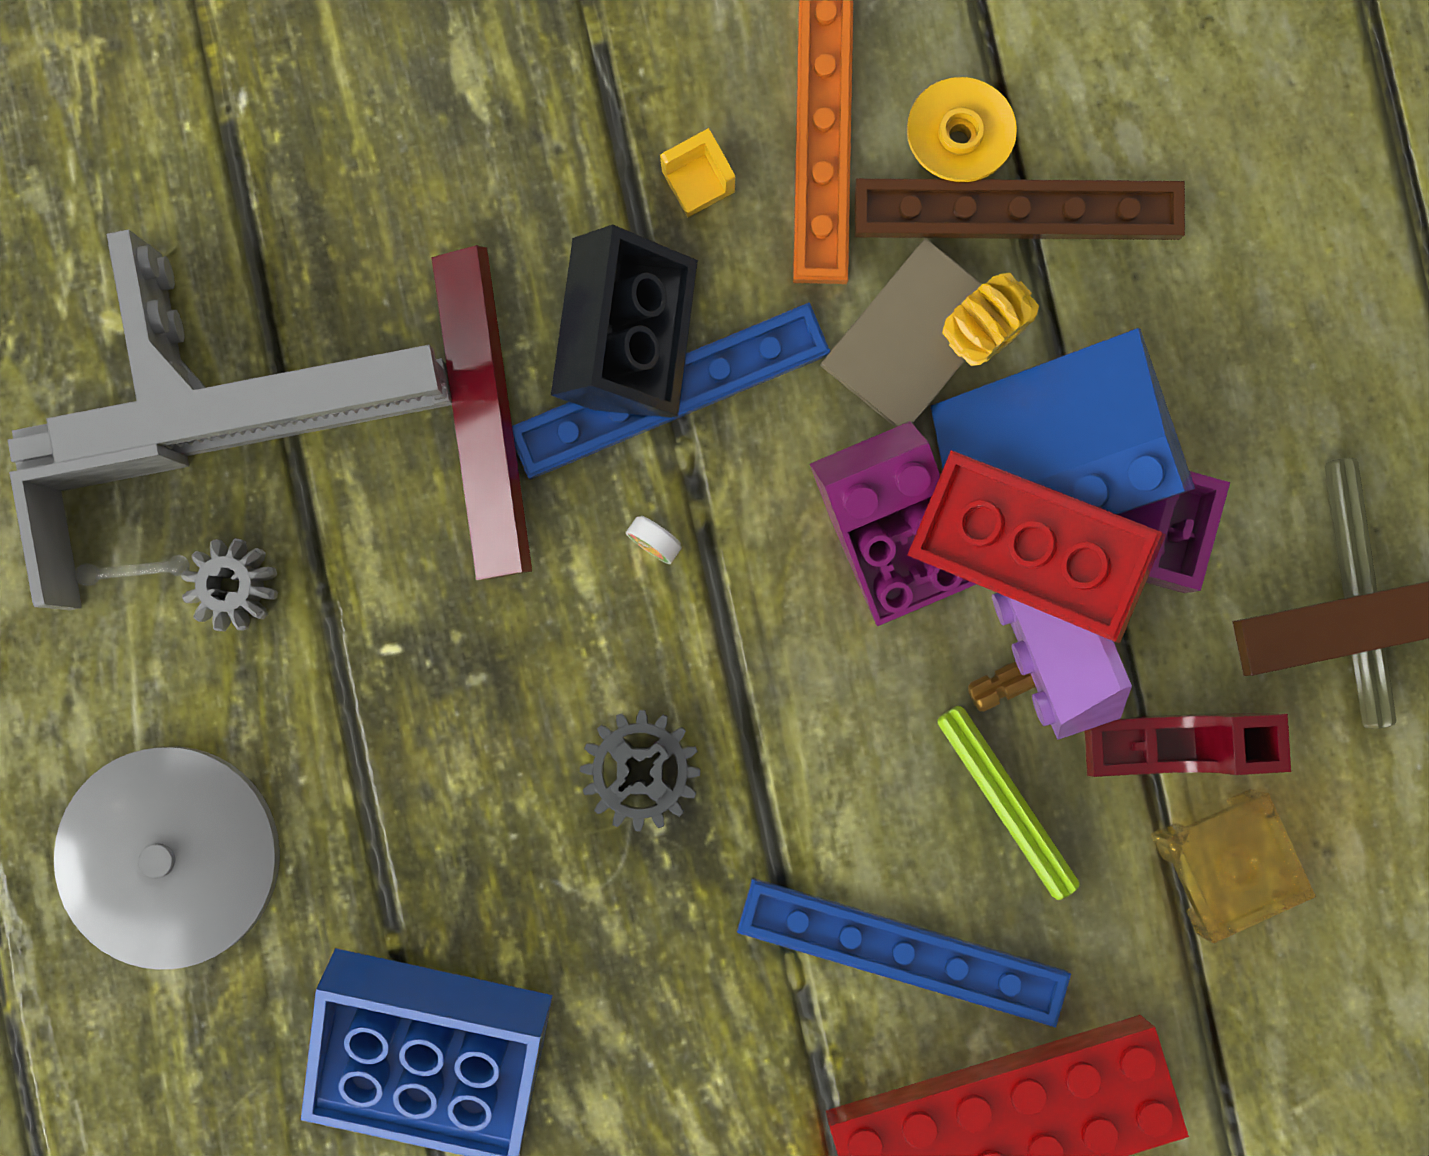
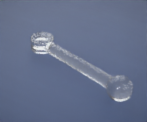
M175 555L166 562L97 568L91 564H83L75 571V577L81 585L92 586L99 579L165 572H170L174 576H181L183 571L189 570L190 564L187 558L182 555Z

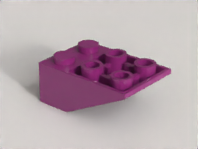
M910 421L810 463L829 517L877 626L976 585L973 582L907 555L940 478L929 442Z
M1192 471L1189 472L1195 489L1119 514V516L1166 534L1146 583L1181 593L1201 591L1230 482Z

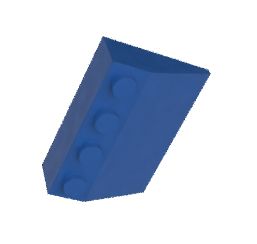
M1140 328L931 405L942 468H944L952 450L1117 515L1195 489Z
M335 948L316 988L301 1120L463 1156H520L553 995Z

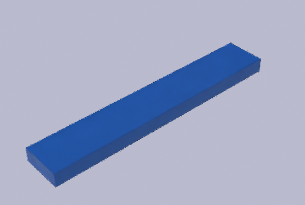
M809 302L686 353L677 417L669 418L596 411L568 402L513 425L515 447L526 474L531 480L822 359L831 351Z
M756 878L751 880L737 928V933L1052 1027L1057 1026L1071 977L1070 972Z

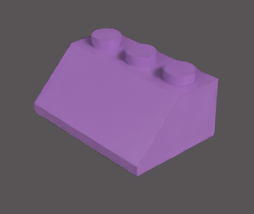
M999 593L992 594L994 608L1003 626L1011 624L1018 641L1012 644V651L1017 666L1022 675L1031 673L1038 693L1032 694L1037 716L1043 726L1052 725L1057 740L1121 718L1132 685L1112 640Z

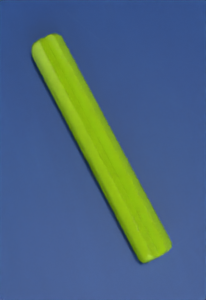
M956 706L942 714L938 719L939 727L1051 896L1061 900L1075 892L1080 886L1078 879L966 710L961 706Z

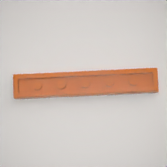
M799 0L793 283L847 284L853 0Z

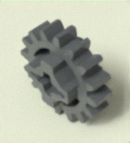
M639 710L636 723L632 724L629 723L623 713L616 715L617 730L613 732L609 727L603 724L600 725L597 730L604 741L601 745L586 743L584 747L589 754L595 756L593 763H586L580 766V772L593 775L594 782L583 789L584 795L598 793L601 800L594 811L600 814L610 807L615 811L613 825L616 827L624 821L625 817L633 818L635 831L641 832L645 818L652 817L653 822L658 828L664 827L663 812L670 810L673 814L680 817L684 811L681 804L677 801L679 797L694 798L696 795V791L686 784L687 778L700 776V768L688 766L687 759L698 752L696 746L682 748L679 741L683 738L686 730L681 727L672 733L668 732L665 729L668 716L664 714L656 721L655 725L648 723L646 710ZM633 733H647L660 739L651 747H634L624 736ZM608 752L617 762V779L609 787L604 778V762ZM656 752L661 753L653 762L654 765L650 770V775L654 778L653 781L647 783L645 780L639 779L635 783L631 782L626 788L621 787L632 769L631 765L627 762L629 758L634 757L640 762L646 757L650 758ZM674 753L678 765V777L672 789L663 778V765ZM630 794H647L657 804L647 807H634L622 801Z

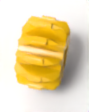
M1010 272L993 276L988 282L982 284L976 291L967 296L954 309V312L946 318L942 333L950 342L949 346L959 357H963L970 366L981 365L989 361L994 355L999 354L1003 348L1012 343L1019 334L1026 330V327L1035 320L1039 305L1031 297L1032 292L1022 281L1018 282Z

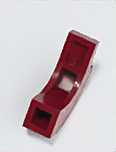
M1225 713L1130 717L1117 719L1085 730L1087 776L1091 777L1156 773L1249 775L1291 772L1288 714Z

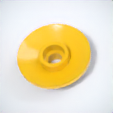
M968 77L948 78L929 86L915 100L907 122L908 142L918 162L932 174L954 182L977 181L996 172L1009 158L1017 134L1015 115L1007 99L993 86L978 79ZM956 131L963 132L969 141L967 143L954 142L951 140L950 134Z

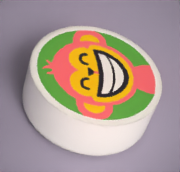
M637 516L626 531L628 537L636 544L667 564H671L682 549L681 543L677 538L644 516Z

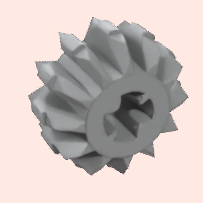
M235 538L230 544L229 549L223 541L213 540L210 542L211 557L200 551H195L191 556L193 562L200 567L199 571H183L181 574V578L186 582L195 583V589L184 593L182 599L185 603L201 602L195 610L193 617L199 622H205L213 616L212 624L213 629L216 631H226L231 621L237 630H247L250 624L248 612L258 619H264L268 615L266 608L259 602L260 599L277 598L278 592L272 588H265L263 582L277 576V571L273 567L259 568L264 561L266 553L259 548H255L247 553V545L244 540ZM231 578L239 580L238 591L229 592L221 590L222 579Z

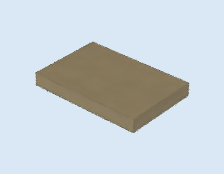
M924 238L821 362L820 366L894 427L909 421L913 424L965 361L963 357H959L949 346L950 342L943 335L942 331L946 318L954 312V309L967 296L971 295L982 284L929 240Z

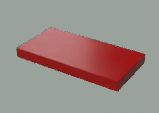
M951 450L907 555L1120 643L1166 534Z

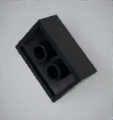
M613 224L572 238L551 396L596 411L669 418L677 417L698 260Z

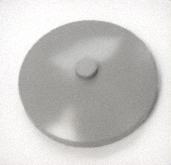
M186 747L144 749L129 753L103 766L80 787L67 806L58 828L54 848V871L58 892L64 908L79 931L93 945L111 957L130 965L149 969H177L196 965L217 956L241 940L254 927L268 906L275 889L280 863V847L275 821L269 806L256 786L244 773L222 758L205 751Z

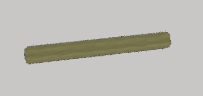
M1355 458L1332 460L1326 463L1325 473L1344 598L1377 592L1359 463ZM1386 648L1353 654L1363 726L1369 729H1379L1395 725L1396 714Z

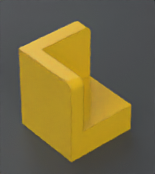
M709 128L660 155L662 172L687 218L735 193V174Z

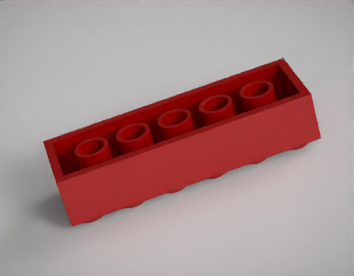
M1141 1015L825 1110L838 1156H1129L1189 1137L1156 1028Z

